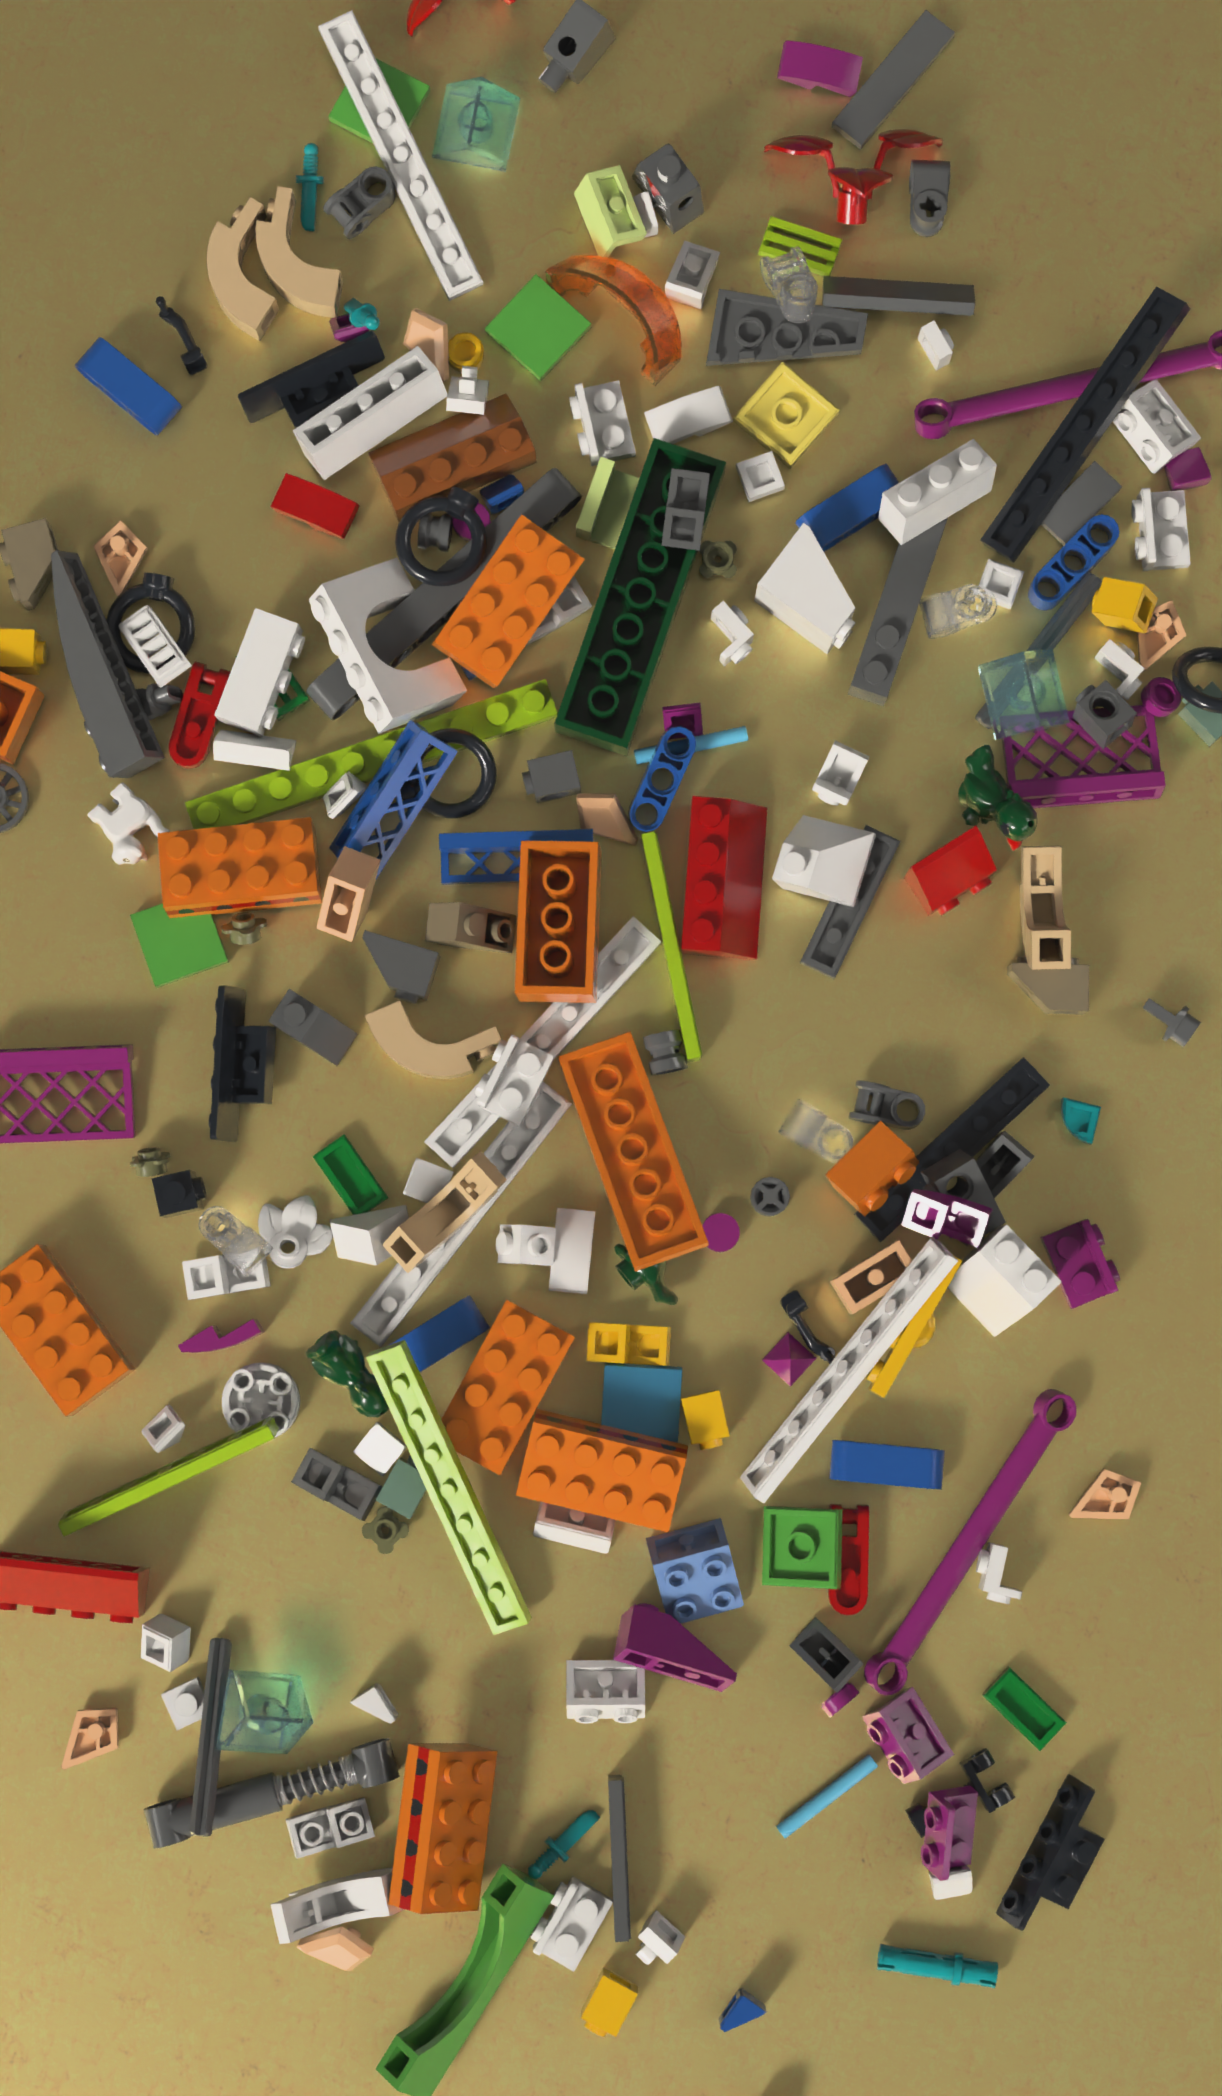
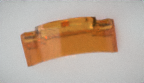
M598 255L571 256L546 270V283L561 297L567 294V291H579V294L587 297L600 285L639 321L646 335V339L640 344L641 350L646 355V361L641 369V374L652 385L656 386L681 361V333L674 309L662 290L649 280L643 272L622 261Z

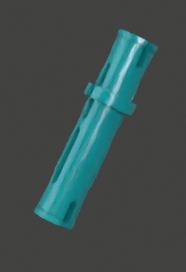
M880 1944L877 1970L951 1981V1985L959 1986L960 1983H970L995 1988L998 1962L965 1958L963 1953L955 1952L954 1956Z

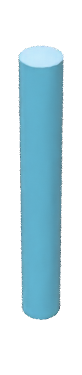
M746 726L695 736V752L748 741ZM687 738L668 742L669 751L674 755L684 753L688 747ZM657 745L635 749L636 764L650 762Z
M868 1754L776 1825L777 1829L786 1839L875 1770L878 1765Z

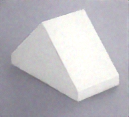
M406 1205L330 1219L338 1257L376 1266L391 1257L392 1255L382 1244L398 1226L409 1218Z

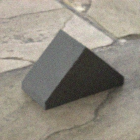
M1006 1131L999 1133L975 1160L994 1199L1034 1158V1155Z
M816 1617L789 1645L837 1693L864 1664L850 1648Z

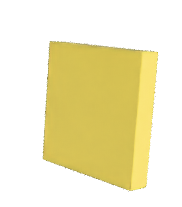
M782 362L733 417V421L769 452L772 451L777 459L791 469L836 418L840 409Z

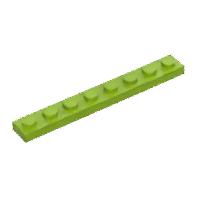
M402 1340L371 1351L366 1356L369 1366L493 1635L528 1624L532 1618L406 1341Z

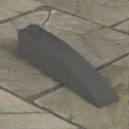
M948 518L903 545L899 543L848 695L884 706Z
M56 550L51 553L59 634L68 673L80 710L85 719L84 726L88 735L94 740L99 752L100 765L108 776L112 778H131L165 757L78 553Z

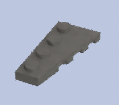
M719 289L706 366L859 355L862 352L868 313Z

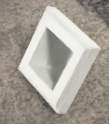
M168 1404L141 1432L152 1448L159 1453L180 1442L185 1424L172 1406Z

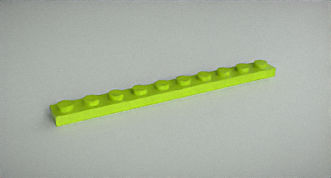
M543 679L418 722V724L423 726L429 733L446 728L465 730L476 735L483 742H487L554 719L558 713L547 681ZM405 727L292 765L290 770L280 769L187 801L185 805L193 829L248 824L321 799L348 771L362 782H370ZM448 743L457 751L467 749L459 744ZM435 747L426 755L422 764L440 758L444 752Z

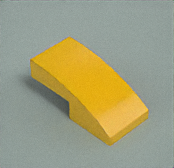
M589 1322L587 1361L669 1366L671 1327Z

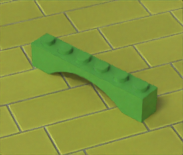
M502 1863L481 1898V1917L478 1932L471 1952L459 1975L447 1992L427 2013L395 2036L376 2067V2070L397 2091L411 2096H432L554 1897L536 1879H532L528 1874Z

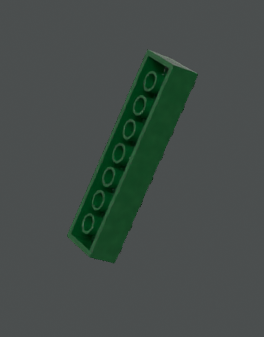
M653 438L554 723L555 732L624 756H627L698 553V550L661 546L671 469L710 473L702 541L726 468L725 461Z

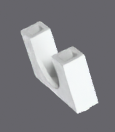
M397 557L322 583L309 598L313 616L321 623L329 638L332 652L339 657L346 671V677L350 686L356 690L364 705L365 715L374 724L378 734L406 724L410 719L414 721L453 706L467 692L450 657L416 670L405 671L385 664L369 646L365 632L367 618L396 608L415 591Z

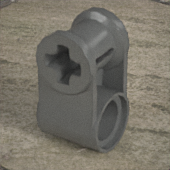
M914 159L911 161L909 194H911L910 225L913 231L920 236H934L942 228L947 211L950 161ZM926 210L931 211V217L926 216Z
M369 167L347 186L334 193L323 207L324 212L335 217L344 228L343 234L348 239H352L362 233L373 220L394 203L396 197L395 188L389 173L381 167ZM375 183L386 185L383 193L379 195L369 194L368 189Z
M856 1081V1087L859 1090L854 1111L849 1113V1119L876 1125L881 1120L886 1126L903 1130L913 1129L923 1120L925 1104L918 1095L892 1089L874 1082ZM869 1095H872L870 1111H867ZM904 1101L914 1103L918 1109L917 1118L912 1121L901 1120L897 1114V1106Z

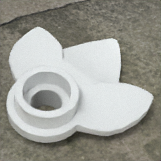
M308 1195L292 1200L285 1207L284 1211L268 1203L264 1204L260 1211L258 1219L259 1234L269 1243L271 1260L281 1268L290 1269L299 1266L306 1256L321 1254L332 1241L331 1227L317 1224L316 1206ZM285 1243H292L295 1246V1250L287 1254L281 1251V1247Z

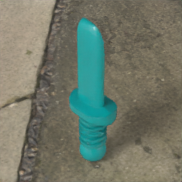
M308 143L304 148V175H296V183H302L300 218L302 227L306 231H315L317 185L324 183V177L316 176L318 174L317 155L319 149L314 143Z
M355 298L350 299L344 304V309L350 314L349 321L353 326L359 328L365 326L369 330H376L379 327L380 320L377 317V310L372 304H362Z
M593 1810L586 1811L555 1841L549 1836L544 1842L550 1848H547V1851H544V1854H541V1857H538V1860L536 1859V1862L529 1866V1877L539 1879L543 1872H546V1869H549V1866H552V1863L558 1860V1857L565 1863L570 1858L566 1852L599 1820L600 1816Z

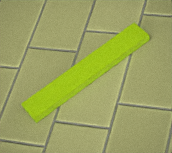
M655 831L641 834V842L684 1052L688 1063L700 1060L702 1058V1051L658 836Z
M267 1417L66 1511L60 1519L58 1527L65 1537L274 1439L279 1428L273 1417Z

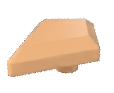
M415 308L411 311L403 344L410 351L418 346L438 369L444 382L449 379L447 323Z
M121 520L93 546L117 597L126 590L148 550Z
M1173 601L1155 607L1146 634L1137 632L1139 664L1145 668L1142 672L1147 670L1187 635Z
M578 793L576 799L581 829H593V834L634 846L637 844L638 837L616 794Z
M1103 1469L1070 1511L1069 1516L1071 1518L1129 1519L1141 1482Z
M117 1708L77 1711L61 1765L63 1770L119 1748Z
M343 1926L301 1938L297 1945V1948L304 1953L345 1971H352L371 1956L374 1950L373 1947L360 1939L361 1934L358 1930L354 1928L346 1929Z

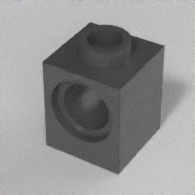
M1105 680L1096 688L1093 685L1088 686L1075 699L1077 705L1072 717L1104 749L1132 727L1137 713ZM1104 707L1110 712L1111 716L1100 717L1094 713L1093 708Z
M572 750L527 760L529 771L522 773L527 795L535 794L537 804L581 793Z

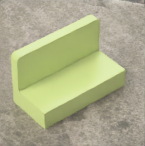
M620 165L586 173L575 190L574 195L600 260H603L610 256L615 247L643 240L647 232Z
M600 457L576 525V537L615 550L640 478L615 470V461Z

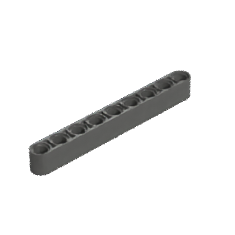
M556 467L549 470L485 527L487 535L486 553L479 568L469 578L451 586H432L422 583L366 634L369 646L375 655L385 664L393 668L397 667L449 620L521 514L547 532L577 505L582 495ZM472 540L437 571H448L461 565L470 553ZM337 659L318 676L306 690L311 699L332 721L342 716L360 700L356 690L350 686L347 680L346 671L340 659Z

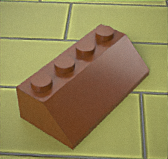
M506 393L487 401L484 415L461 412L368 453L398 522L415 503L433 496H447L452 486L470 492L537 463L536 450L519 413Z

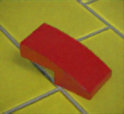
M286 473L270 507L279 514L309 524L315 530L345 539L360 505L331 490Z

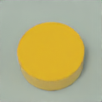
M468 332L454 335L448 342L450 366L461 373L462 366L479 368L484 359V348L481 340L476 335Z

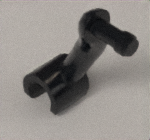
M157 297L156 304L161 310L159 316L178 331L188 352L180 355L189 375H194L206 369L208 365L199 346L197 347L185 320L172 308L167 307L164 297Z
M797 1290L792 1291L781 1299V1306L788 1317L794 1322L807 1347L830 1364L835 1358V1350L820 1341L812 1333L801 1314L808 1309V1306Z

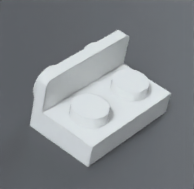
M1157 379L1134 391L1113 420L1118 430L1153 474L1160 471L1170 460L1193 447L1201 439L1200 435Z
M619 380L583 388L582 383L575 384V396L569 397L573 419L581 418L584 432L577 433L582 456L589 455L591 466L598 465L600 457L612 461L635 457V447Z
M1142 488L1137 495V499L1132 500V519L1134 523L1139 522L1140 537L1135 538L1136 559L1142 560L1143 571L1188 568L1191 562L1184 490L1151 492L1150 488Z
M511 1034L508 1042L501 1039L492 1057V1060L497 1062L491 1076L484 1074L476 1088L475 1095L480 1097L477 1102L478 1106L521 1126L555 1057L520 1040L519 1037Z
M566 1660L567 1718L575 1719L576 1722L584 1724L597 1722L598 1719H614V1721L619 1723H632L637 1721V1718H645V1669L616 1660Z
M572 1876L567 1885L563 1882L559 1884L550 1903L555 1908L548 1920L541 1917L530 1938L535 1941L533 1945V1952L540 1956L542 1953L574 1972L613 1904V1899Z

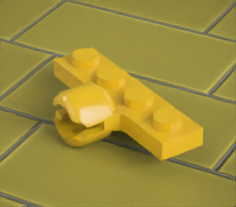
M955 1257L958 1262L891 1344V1349L885 1360L879 1359L868 1373L866 1379L871 1381L868 1390L885 1398L911 1350L926 1345L932 1339L936 1329L935 1319L932 1314L961 1265L962 1260Z

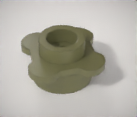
M704 541L700 545L699 551L702 554V565L699 567L700 574L704 578H710L713 575H723L725 578L733 577L737 571L736 566L733 564V555L737 551L736 545L732 541ZM719 556L722 560L717 563L714 561V558Z
M249 912L237 913L232 916V921L229 924L221 926V930L224 934H230V940L234 944H252L261 938L260 928L267 926V920L265 918H255L254 914Z
M157 1147L146 1148L137 1151L138 1155L132 1157V1162H130V1167H136L137 1176H156L167 1172L166 1163L169 1162L170 1153L161 1152V1149Z
M381 1507L377 1511V1517L371 1523H366L362 1527L364 1538L372 1539L378 1545V1551L382 1554L391 1553L394 1549V1544L400 1538H405L409 1532L408 1525L405 1522H400L393 1516L392 1509L388 1507ZM383 1527L389 1528L388 1534L382 1533Z

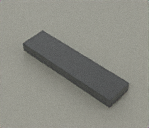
M925 10L832 122V128L861 150L951 42L955 32Z
M824 276L823 278L824 307L974 315V285Z
M868 825L865 826L864 830L875 833L876 837L855 906L851 907L829 901L800 961V964L832 979H835L900 843L899 840Z
M608 1775L615 1942H626L631 1939L624 1777L622 1775Z

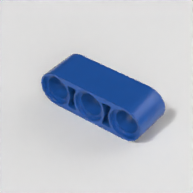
M101 337L93 343L75 364L76 369L87 380L156 436L162 432L182 409L181 404L168 391Z
M883 464L804 513L795 523L798 528L803 523L809 526L823 552L878 519L882 493L898 484L899 481L889 466Z
M1101 514L1091 518L1036 574L1028 589V598L1034 607L1039 610L1053 609L1109 553L1119 537L1118 524L1112 517ZM1102 529L1108 535V542L1097 543L1091 537L1090 531ZM1069 555L1078 557L1082 562V568L1071 570L1066 566L1064 557ZM1041 582L1051 583L1056 589V595L1053 597L1042 595L1038 590V584Z
M670 727L660 737L628 810L631 824L640 831L649 832L657 829L665 818L695 752L696 740L692 732L687 728ZM679 732L686 736L688 747L684 753L674 755L669 751L667 742L672 734ZM658 768H666L672 774V782L664 790L656 789L651 781L652 774ZM643 803H650L656 809L655 820L647 825L640 824L635 816L636 809Z
M469 1295L393 1343L405 1340L419 1372H422L490 1329V1326Z
M832 1440L829 1479L941 1490L945 1450Z

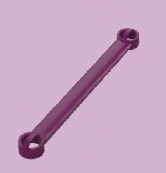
M1222 330L1211 335L1208 342L1161 352L1139 383L1210 366L1222 370V353L1215 351L1216 348L1222 346ZM1100 367L952 402H946L938 398L926 399L921 401L914 410L915 430L924 438L939 439L946 436L951 431V428L1078 398ZM929 414H939L945 417L943 421L938 423H927L921 420Z
M1048 1389L1036 1398L1033 1406V1420L884 1652H878L867 1661L864 1668L865 1680L878 1693L893 1695L899 1692L905 1685L908 1674L907 1665L972 1566L981 1549L988 1541L1057 1431H1063L1073 1423L1077 1408L1075 1401L1070 1396L1056 1389ZM1062 1399L1063 1410L1061 1415L1056 1420L1048 1422L1046 1416L1049 1408L1054 1402ZM894 1662L895 1672L893 1677L885 1684L878 1685V1676L882 1668L887 1663Z

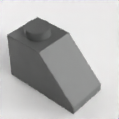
M365 930L362 938L390 990L396 991L394 997L413 1004L417 1003L418 998L427 1001L439 964V953Z
M291 989L287 991L268 1021L277 1029L336 1066L339 1065L358 1035L352 1029Z

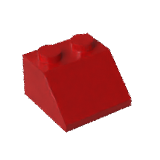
M974 826L911 866L904 879L928 916L936 911L942 916L960 904L957 899L959 896L969 890L974 896L990 886L992 881L989 877L997 869L981 832L977 826Z

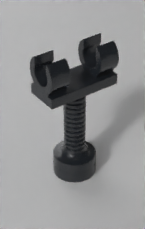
M984 1748L959 1764L969 1779L967 1785L963 1786H971L975 1789L985 1809L991 1813L996 1808L1013 1800L1015 1795L1006 1782L986 1793L976 1774L992 1766L995 1760L989 1750ZM917 1803L905 1811L917 1833L923 1838L926 1828L924 1812L927 1807Z

